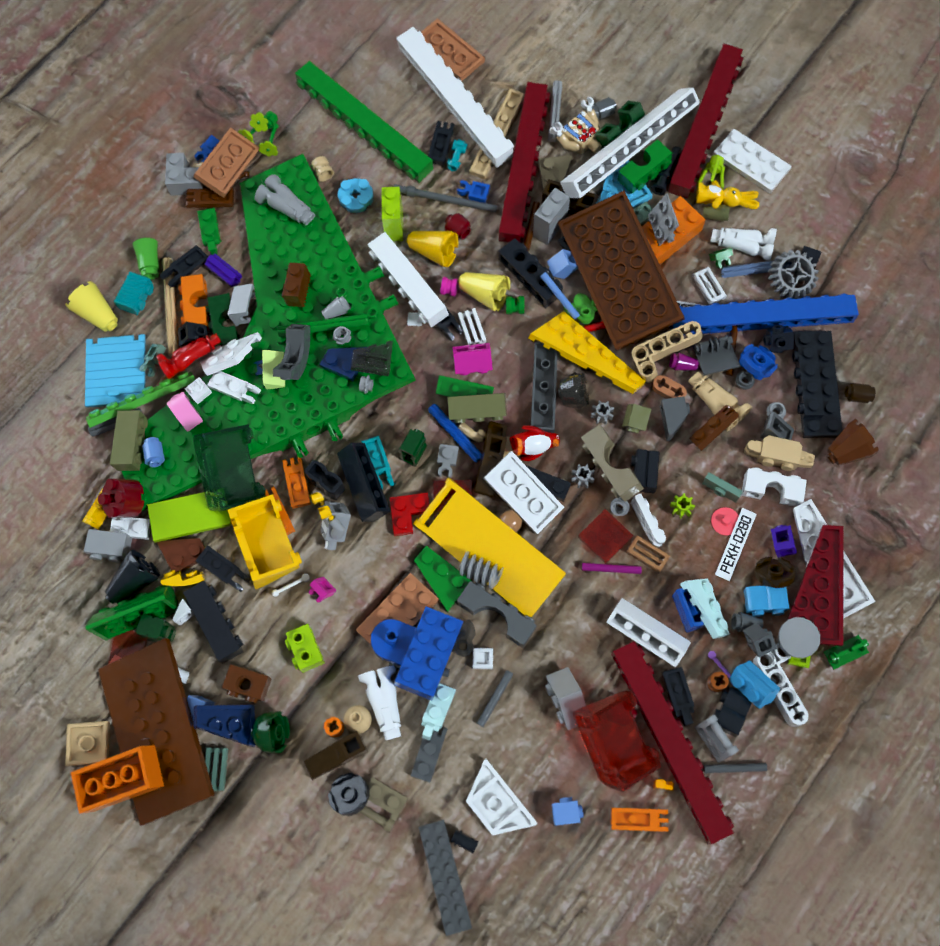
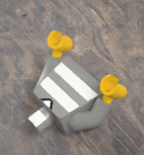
M319 492L310 495L313 504L320 503L318 510L322 519L321 534L324 540H326L324 548L336 550L337 542L345 541L351 514L344 503L324 501L322 494Z

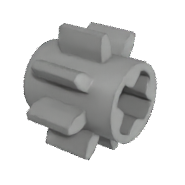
M599 400L597 406L592 405L591 410L594 412L591 413V418L597 420L596 424L601 422L606 425L608 419H613V414L611 413L614 411V407L610 408L608 405L609 401L601 403Z
M578 464L577 471L572 470L571 472L575 476L571 482H576L578 484L577 488L585 486L587 489L588 483L594 482V478L590 477L594 474V470L590 471L588 464L585 467H581Z

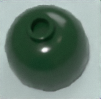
M282 711L263 713L256 719L251 729V736L255 745L266 753H281L287 746L284 745L285 737L289 739L290 726L288 718L282 716Z

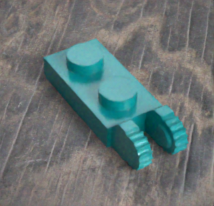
M376 436L361 441V443L366 445L382 489L383 484L379 475L385 473L388 484L394 486L390 473L391 468L380 437Z

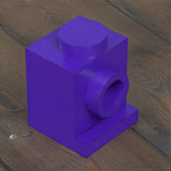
M779 525L771 529L777 558L797 554L791 525Z

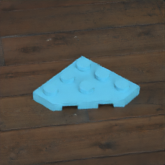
M628 160L606 177L599 202L624 190L632 208H635L651 200L653 194L646 184L641 190H636L631 194L617 181L618 171L630 162Z

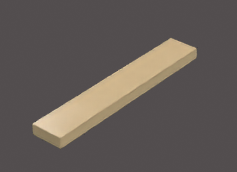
M509 89L493 121L496 128H501L505 138L525 97L524 93ZM481 148L469 170V174L486 179L493 163Z

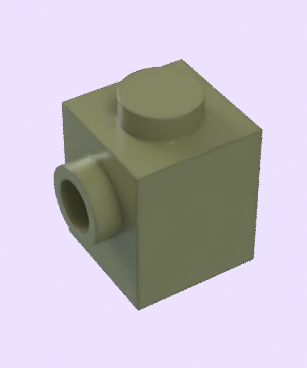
M628 404L622 426L628 428V432L638 434L639 431H646L651 409L637 404Z

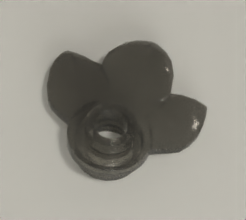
M469 619L462 624L452 652L461 657L468 656L473 650L472 640L476 632L473 623ZM463 643L467 645L465 650L459 648Z

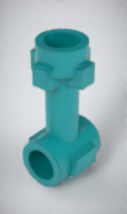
M454 140L451 149L454 151L452 159L447 161V168L450 171L455 172L460 168L461 163L458 162L461 153H466L468 146L465 141Z

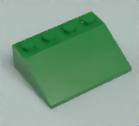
M162 585L155 588V591L151 593H141L133 600L121 601L117 604L118 606L113 608H103L98 611L99 613L90 618L85 628L87 631L107 641L137 629L143 614L161 619L175 614L179 606L175 591L170 586Z

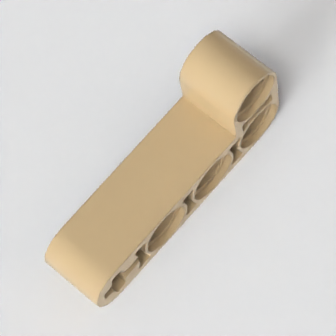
M691 321L634 347L632 357L641 377L648 383L653 382L658 376L654 362L698 343L702 339L701 326L699 323ZM676 337L680 338L678 343L671 342ZM658 345L663 346V348L660 351L654 350V348ZM640 353L646 354L644 358H637ZM647 369L653 370L650 375L644 374Z

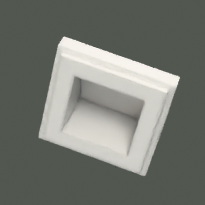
M184 599L181 600L172 619L178 625H182L194 616L190 605Z

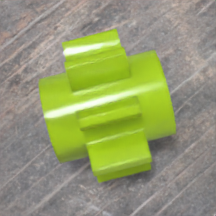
M685 493L681 497L675 495V502L670 503V507H674L672 514L679 515L680 519L685 514L689 517L691 515L690 510L695 508V505L691 504L693 498L686 497Z

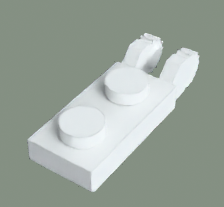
M222 371L214 373L207 384L209 388L250 404H254L255 399L246 395V392L251 391L255 394L261 392L257 386Z
M641 493L635 495L631 505L650 542L658 548L666 541V535H664L663 530L658 528V521L651 514L647 499L643 498Z

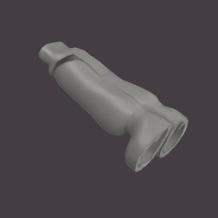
M277 175L267 177L265 180L266 186L261 184L258 187L254 197L257 203L264 204L267 202L271 208L305 225H308L315 217L309 206L301 201L286 185L281 184V179Z

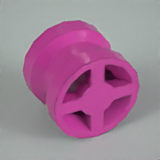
M443 277L440 294H450L455 297L458 279L450 280L447 277Z

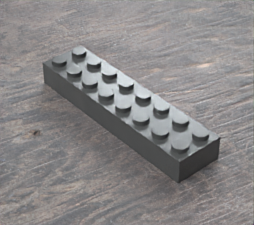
M535 342L531 425L554 433L558 351L553 348L547 349L543 347L544 343Z
M441 820L418 827L446 936L472 929L445 821Z

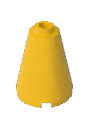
M412 231L407 236L408 247L442 267H449L456 257L454 249L455 247L458 248L459 244L457 233L452 231Z

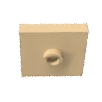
M110 722L67 724L65 766L91 765L109 758Z

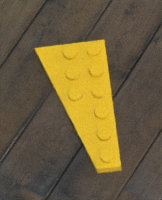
M565 311L529 335L528 339L532 341L536 339L544 343L543 347L559 351L560 356L585 369L589 367L596 371V375L601 378L605 376L611 379L613 384L631 394H634L646 382Z

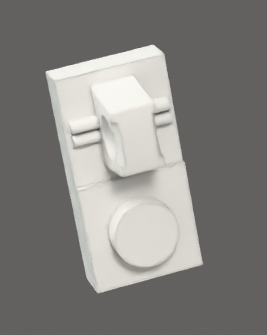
M112 518L110 532L127 533L131 538L149 540L151 531L150 519Z

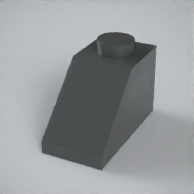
M684 396L662 399L659 407L666 441H670L690 413L689 403L685 402Z

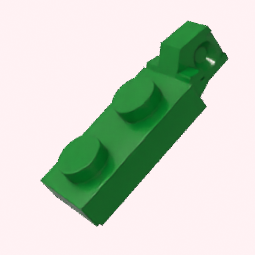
M215 208L197 211L204 247L208 246L211 255H217L216 244H220L221 237Z

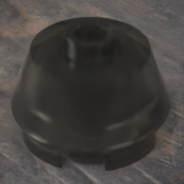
M574 372L560 380L558 395L565 407L582 409V407L589 405V393H587L585 384L587 380L584 373Z

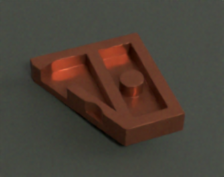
M200 538L157 542L171 571L175 570V572H183L197 564L195 560L205 549Z

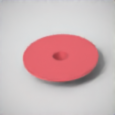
M719 508L712 515V527L721 535H731L739 515L731 508Z

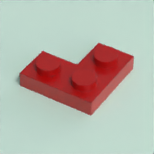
M428 493L390 497L394 536L414 534L411 515L424 513L429 506Z

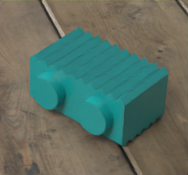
M130 271L119 293H117L114 303L120 310L138 315L140 311L144 310L148 295L150 296L153 293L154 286L152 281L148 277Z

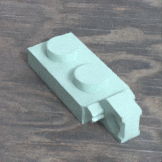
M439 683L432 701H429L422 718L421 725L425 727L422 738L430 741L433 731L439 732V729L442 728L456 689Z

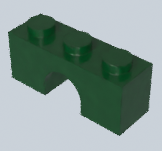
M628 100L617 111L620 119L619 125L605 123L596 132L595 136L602 145L601 149L605 148L646 116L640 102Z
M230 294L208 297L206 311L208 316H211V321H208L209 328L213 334L217 333L221 340L215 347L219 345L224 346L234 339L239 340V333L235 325L230 327L223 326L224 322L230 319L227 315L231 302Z

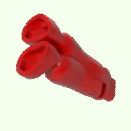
M217 333L210 337L206 335V338H198L188 345L175 350L172 353V359H168L164 354H158L156 356L159 361L158 364L166 377L171 379L178 372L188 368L195 360L213 351L215 345L219 344L221 340Z

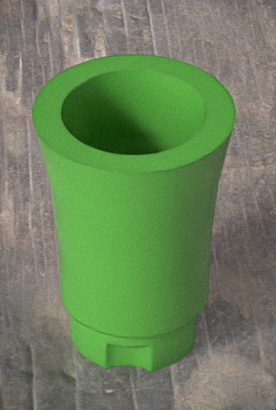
M153 238L135 240L132 245L136 254L139 272L142 276L154 280L159 277L158 241Z

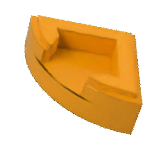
M656 779L653 781V789L674 791V783L672 781Z

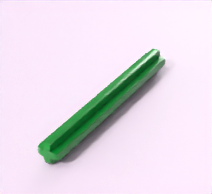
M365 313L296 324L310 325V333L333 330L340 326L347 328L368 325L369 316ZM291 324L277 327L279 337L286 336V328Z

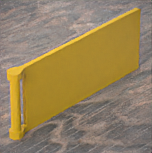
M448 477L444 487L421 517L417 518L413 524L459 562L462 561L465 553L469 551V558L476 554V561L482 557L484 565L489 560L491 561V568L495 564H498V571L504 567L501 578L493 590L511 605L515 606L524 616L528 615L532 618L566 575V572ZM454 489L456 491L431 525L427 527L426 521L449 491Z

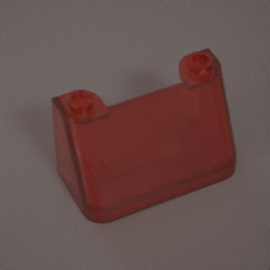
M626 690L583 706L573 712L575 723L599 779L604 785L624 792L662 767L657 750L644 744L631 712L636 708L637 700L631 691Z

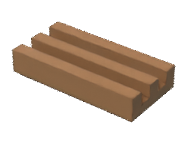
M638 535L626 551V553L658 573L661 572L670 558V555ZM638 542L642 544L646 548L650 549L654 553L664 558V560L662 561L661 559L657 558L650 552L638 546L636 543ZM634 548L635 550L639 551V552L642 553L643 555L647 556V557L650 558L651 560H653V561H655L656 563H658L660 566L656 565L655 563H653L652 561L648 560L647 558H645L644 556L640 555L639 553H637L636 551H634V550H632V549Z

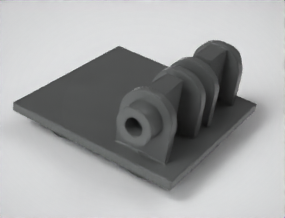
M725 335V337L719 339L714 338V341L709 339L692 346L703 375L740 367L731 345L733 343L732 336L728 337V335Z

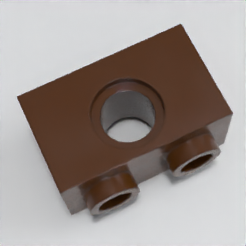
M230 664L222 688L227 690V695L238 698V695L246 696V701L257 704V701L264 702L272 679L267 675ZM250 680L251 685L249 689L243 690V682Z

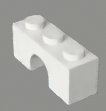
M748 468L744 474L743 493L741 496L761 499L765 494V488L773 487L780 493L779 504L796 507L804 502L807 480L801 479V477L796 475L784 476L776 471L769 473L762 471L760 468Z

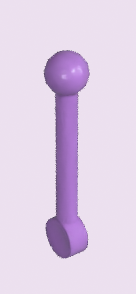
M710 651L708 658L714 660L719 668L730 678V673L716 658V653Z

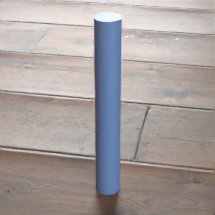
M546 272L540 276L573 319L578 318L580 314L550 276Z

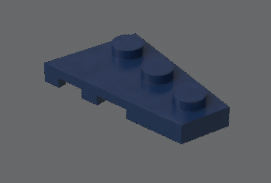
M255 705L194 706V728L249 747H255L251 736V729L255 723Z

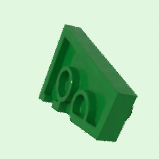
M425 546L414 560L448 613L472 580L468 579L467 576H461L459 570L428 546Z

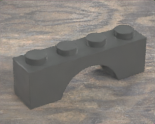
M470 581L457 599V605L472 615L484 610H492L499 613L507 623L506 638L524 648L537 628V625L534 624L535 620L528 615L522 616L519 614V610L511 604L507 606L501 602L502 598L495 593L489 594L486 592V588L480 583L476 582L474 584Z

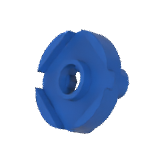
M750 344L745 347L740 355V366L745 368L757 380L770 377L777 369L775 355L764 346L760 345L758 348L753 347L755 344Z

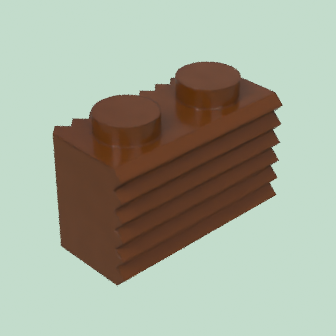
M289 263L282 292V297L287 306H305L309 281L312 276L304 263Z

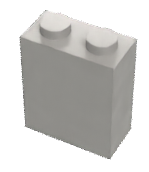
M556 188L553 189L534 214L533 237L546 245L551 242L560 230L558 222L568 217L570 196Z

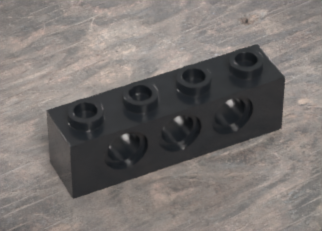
M514 238L499 250V261L545 309L558 299L548 286L540 285L545 283L540 276L546 272L562 292L563 286L561 282L551 276L550 271L539 263L535 255H531L527 251L526 246L522 242L519 243Z

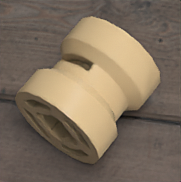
M325 156L317 157L311 162L313 171L316 172L318 180L322 182L329 180L334 175L332 167L328 166L329 162Z

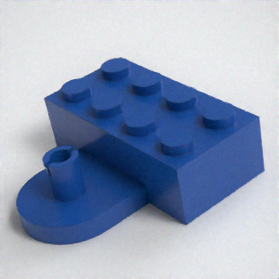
M425 607L417 628L394 619L380 622L371 634V646L378 657L401 666L394 686L432 701L463 621Z

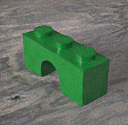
M657 139L644 150L643 160L647 165L639 166L631 160L618 171L617 181L631 194L636 190H641L647 181L653 180L662 169L669 167L672 152Z

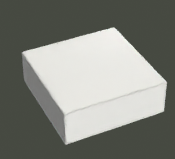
M473 648V669L493 670V648Z

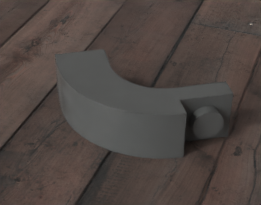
M291 324L286 328L285 354L281 363L273 369L274 377H280L282 380L300 379L305 370L309 355L310 325Z

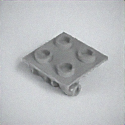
M665 194L648 214L659 246L664 241L668 243L673 242L675 237L673 232L679 226L669 196Z

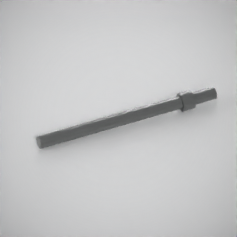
M394 185V187H400V192L407 194L409 197L418 196L497 212V205L420 190L410 185L408 187Z

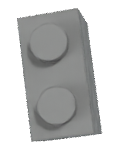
M89 529L83 552L93 560L108 558L111 562L120 563L121 560H124L127 553L130 552L132 538L127 533Z

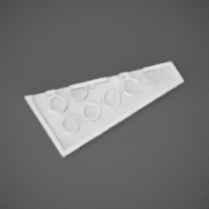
M811 499L793 509L806 568L821 527L827 525ZM845 552L843 567V619L875 602Z

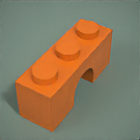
M203 274L181 277L179 292L182 295L180 308L184 315L181 317L182 325L185 322L203 324L207 326V331H210L208 323L210 317L207 314L206 307H194L197 301L208 298L207 282Z

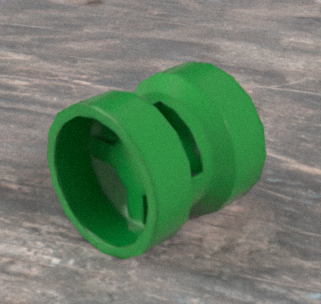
M506 296V314L516 312L524 314V296H518L517 298Z

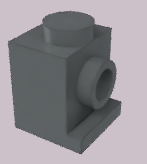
M758 623L743 629L748 646L758 657L777 649L771 631L768 632L766 628L762 629Z

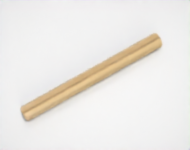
M163 258V271L173 263L172 258ZM174 272L167 279H164L167 346L170 357H172V353L175 350L179 349L175 286L171 288L168 285L169 281L174 278Z

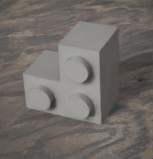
M166 153L165 185L170 195H187V189H206L204 184L194 178V174L199 167L189 168V163L184 153Z
M567 667L546 675L548 684L545 685L549 697L552 696L551 699L555 708L559 709L556 715L560 724L564 723L567 730L590 722L582 690L570 669Z

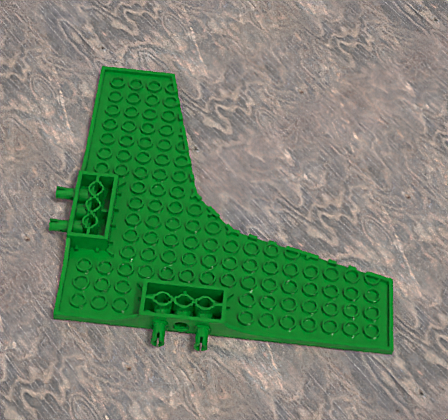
M304 154L298 155L240 183L257 308L243 338L258 332L262 339L250 345L253 349L245 355L239 364L221 371L257 386L261 392L259 394L251 391L246 392V395L255 399L254 404H250L209 388L212 393L197 404L188 392L184 391L191 404L203 419V422L188 432L175 417L168 405L148 419V426L145 428V439L150 437L159 439L162 443L165 461L158 467L146 465L142 449L143 462L140 464V471H121L124 479L137 480L142 485L144 494H141V500H144L142 511L148 508L147 504L164 501L264 454L275 451L283 452L294 447L297 457L302 458V452L305 456L309 453L304 441L327 430L331 440L338 441L335 434H337L339 439L343 438V434L338 426L339 424L350 420L353 414L376 399L416 381L383 315L384 311L399 305L396 297L392 294L383 300H376L369 285L371 282L384 277L380 266L365 273L362 272ZM277 175L281 179V184L286 185L301 201L310 207L315 217L308 225L302 222L299 223L271 208L267 202L259 204L255 201V193L261 184L266 186L265 180L267 177ZM289 263H304L312 276L310 277L311 280L309 281V290H307L308 293L304 307L287 306L282 297ZM341 296H344L351 309L347 311L348 313L338 317L368 314V325L347 327L351 331V340L343 345L337 344L333 339L335 329L310 333L307 364L299 380H285V387L266 389L263 385V374L256 375L257 364L254 362L262 360V350L285 353L286 336L279 337L277 333L278 326L324 320L325 317L321 311L335 298H340ZM368 347L371 351L353 382L327 371L319 365L328 349ZM213 374L205 375L201 378L202 381L207 385ZM369 375L370 379L374 381L373 389L365 394L359 391L360 379L362 376L367 377Z

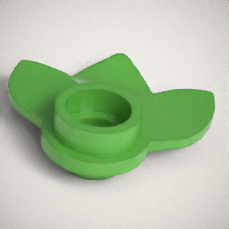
M582 293L575 295L574 303L571 304L580 314L577 319L582 324L591 323L595 313L598 312L594 301H590L589 297Z

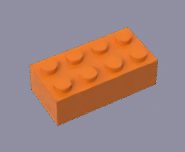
M682 196L671 203L679 226L673 232L675 234L673 242L668 243L664 241L659 246L650 221L642 226L659 265L703 229L706 219Z
M155 745L139 746L71 772L79 814L95 812L164 787Z

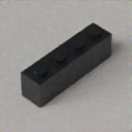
M351 442L339 451L337 455L361 521H377L390 512V508L365 443Z
M203 581L183 592L217 660L224 664L243 653L244 651L241 646L244 643L239 635L235 636L232 630L235 626L231 619H226L224 615L226 609L221 601H217L215 597L217 592L212 584L208 585Z

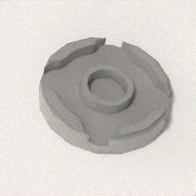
M795 617L787 620L780 627L778 643L787 655L803 659L817 651L820 644V633L811 621Z

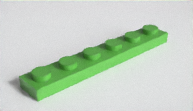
M181 372L175 379H165L154 388L152 386L144 388L142 393L138 395L130 394L124 398V401L119 403L117 401L112 402L101 411L99 409L88 413L89 416L86 417V421L91 428L116 417L117 411H130L190 385L195 381L192 372Z

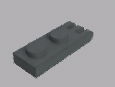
M444 727L441 735L434 730L430 741L422 739L411 777L431 783L448 728Z

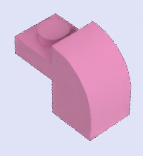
M184 392L174 395L167 402L168 407L187 432L203 422L200 414Z

